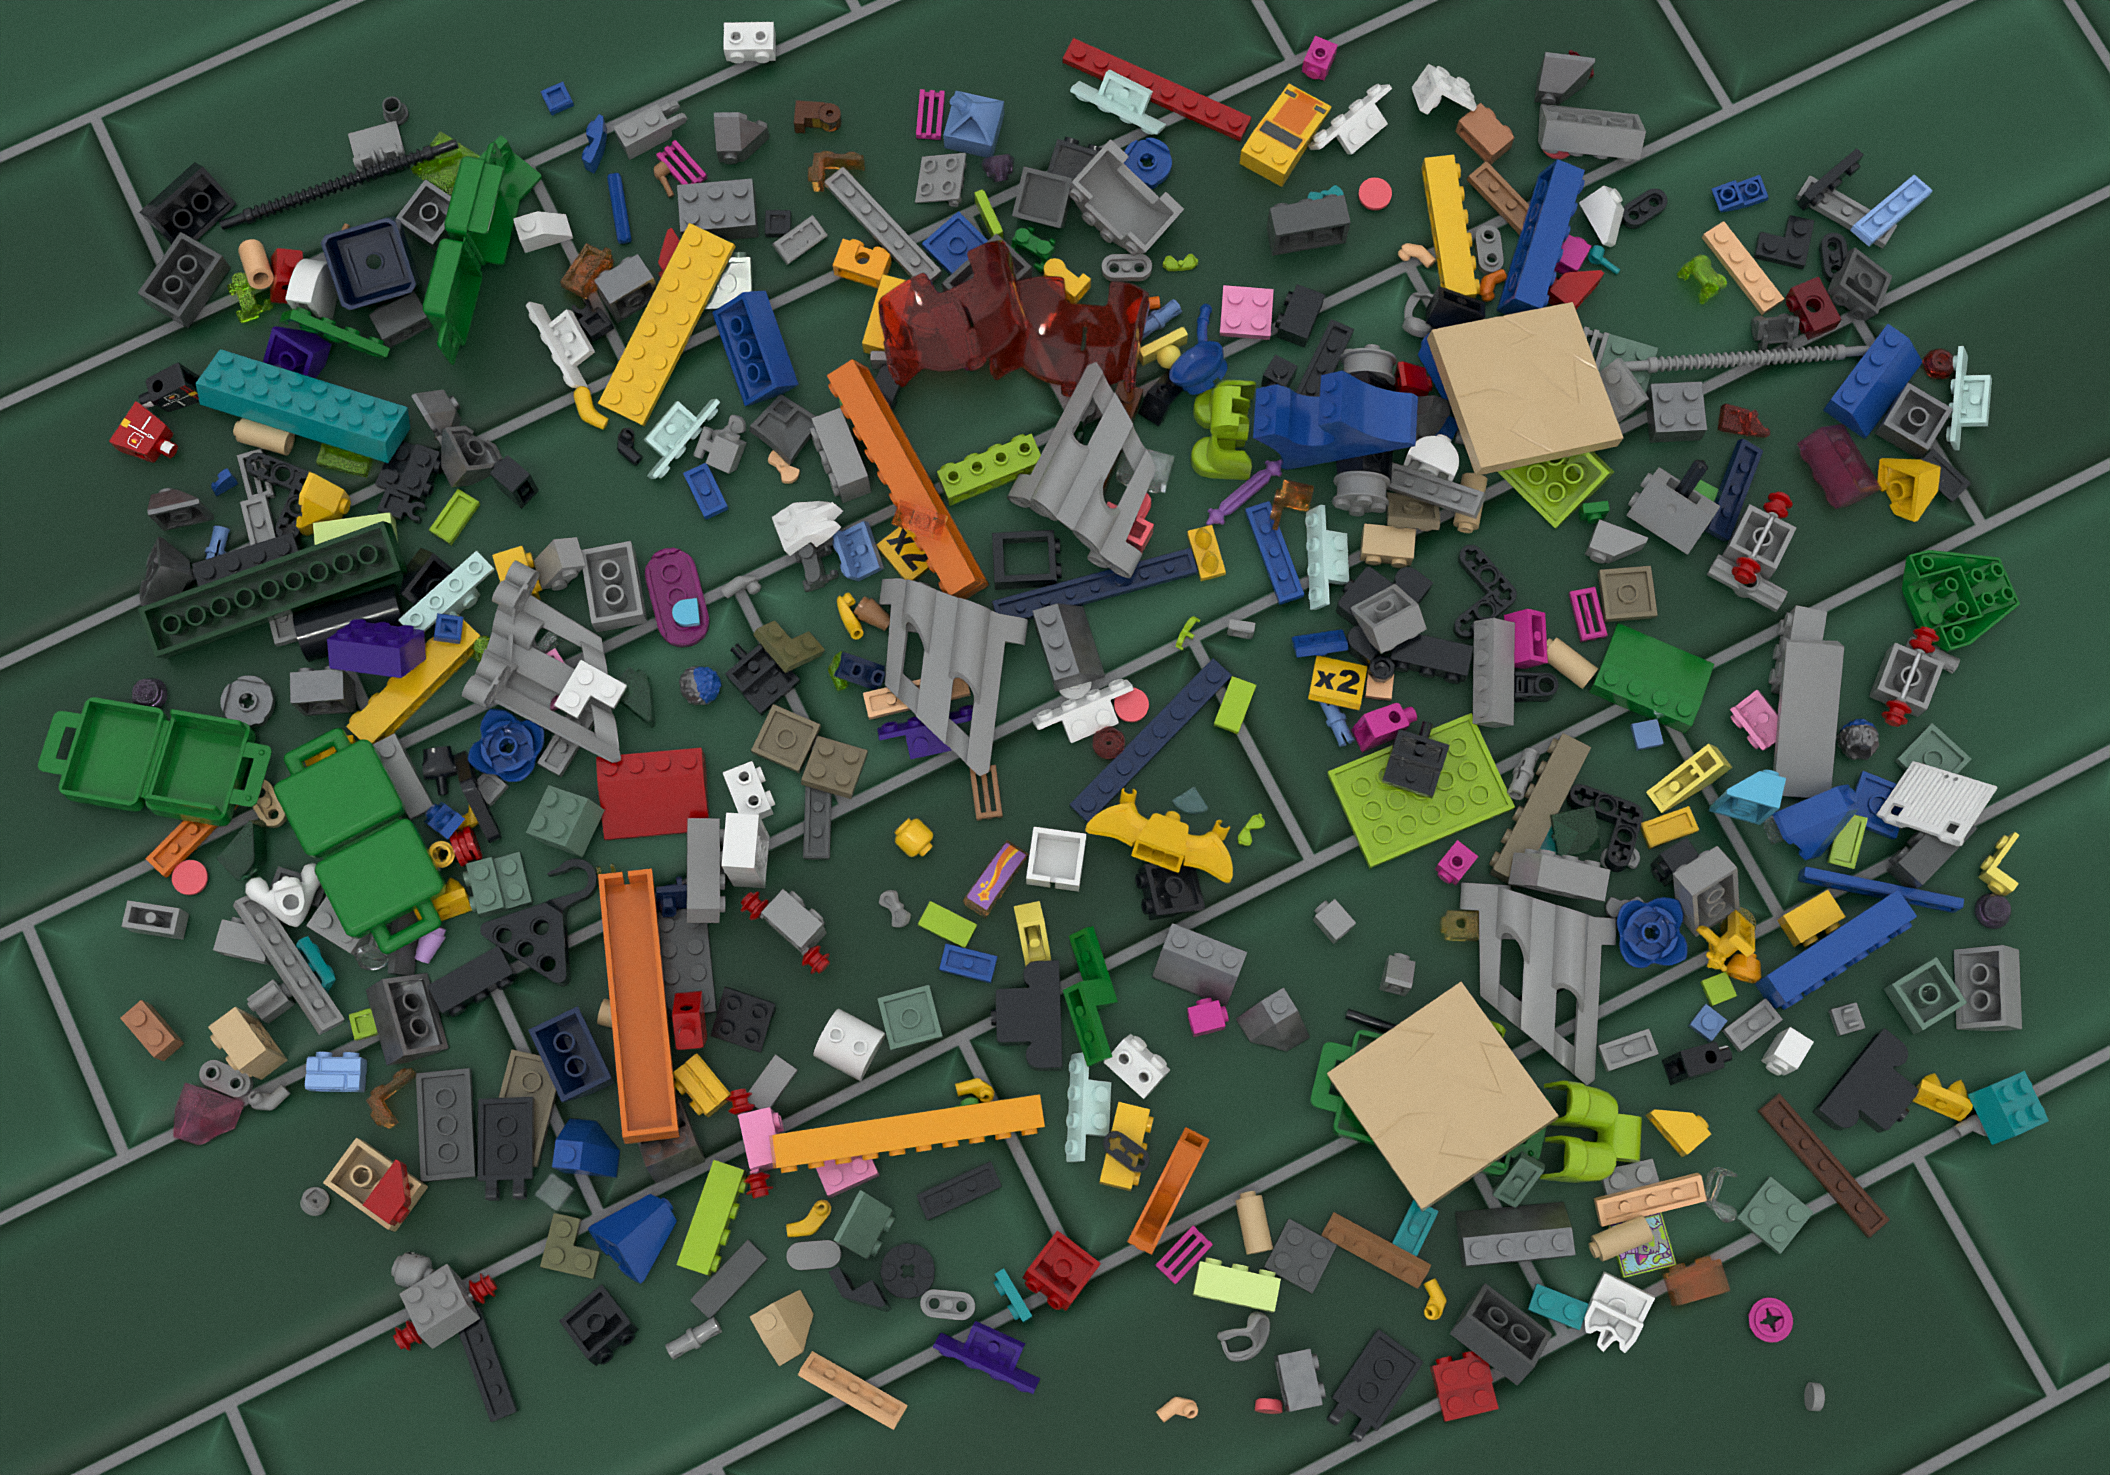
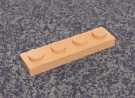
M1724 221L1704 233L1702 239L1761 315H1764L1783 302L1784 297Z
M955 678L953 680L951 700L971 696L968 684L963 679ZM921 679L912 681L920 689ZM887 687L863 693L869 720L910 710Z
M1699 1173L1594 1198L1598 1221L1602 1227L1628 1221L1640 1215L1644 1217L1707 1201L1702 1176Z
M813 1351L798 1373V1376L893 1430L908 1406Z

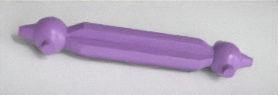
M1281 459L1278 461L1267 460L1265 462L1266 469L1258 471L1222 501L1219 509L1210 508L1206 525H1223L1225 523L1224 516L1232 514L1270 481L1271 476L1277 475L1280 477L1282 475Z

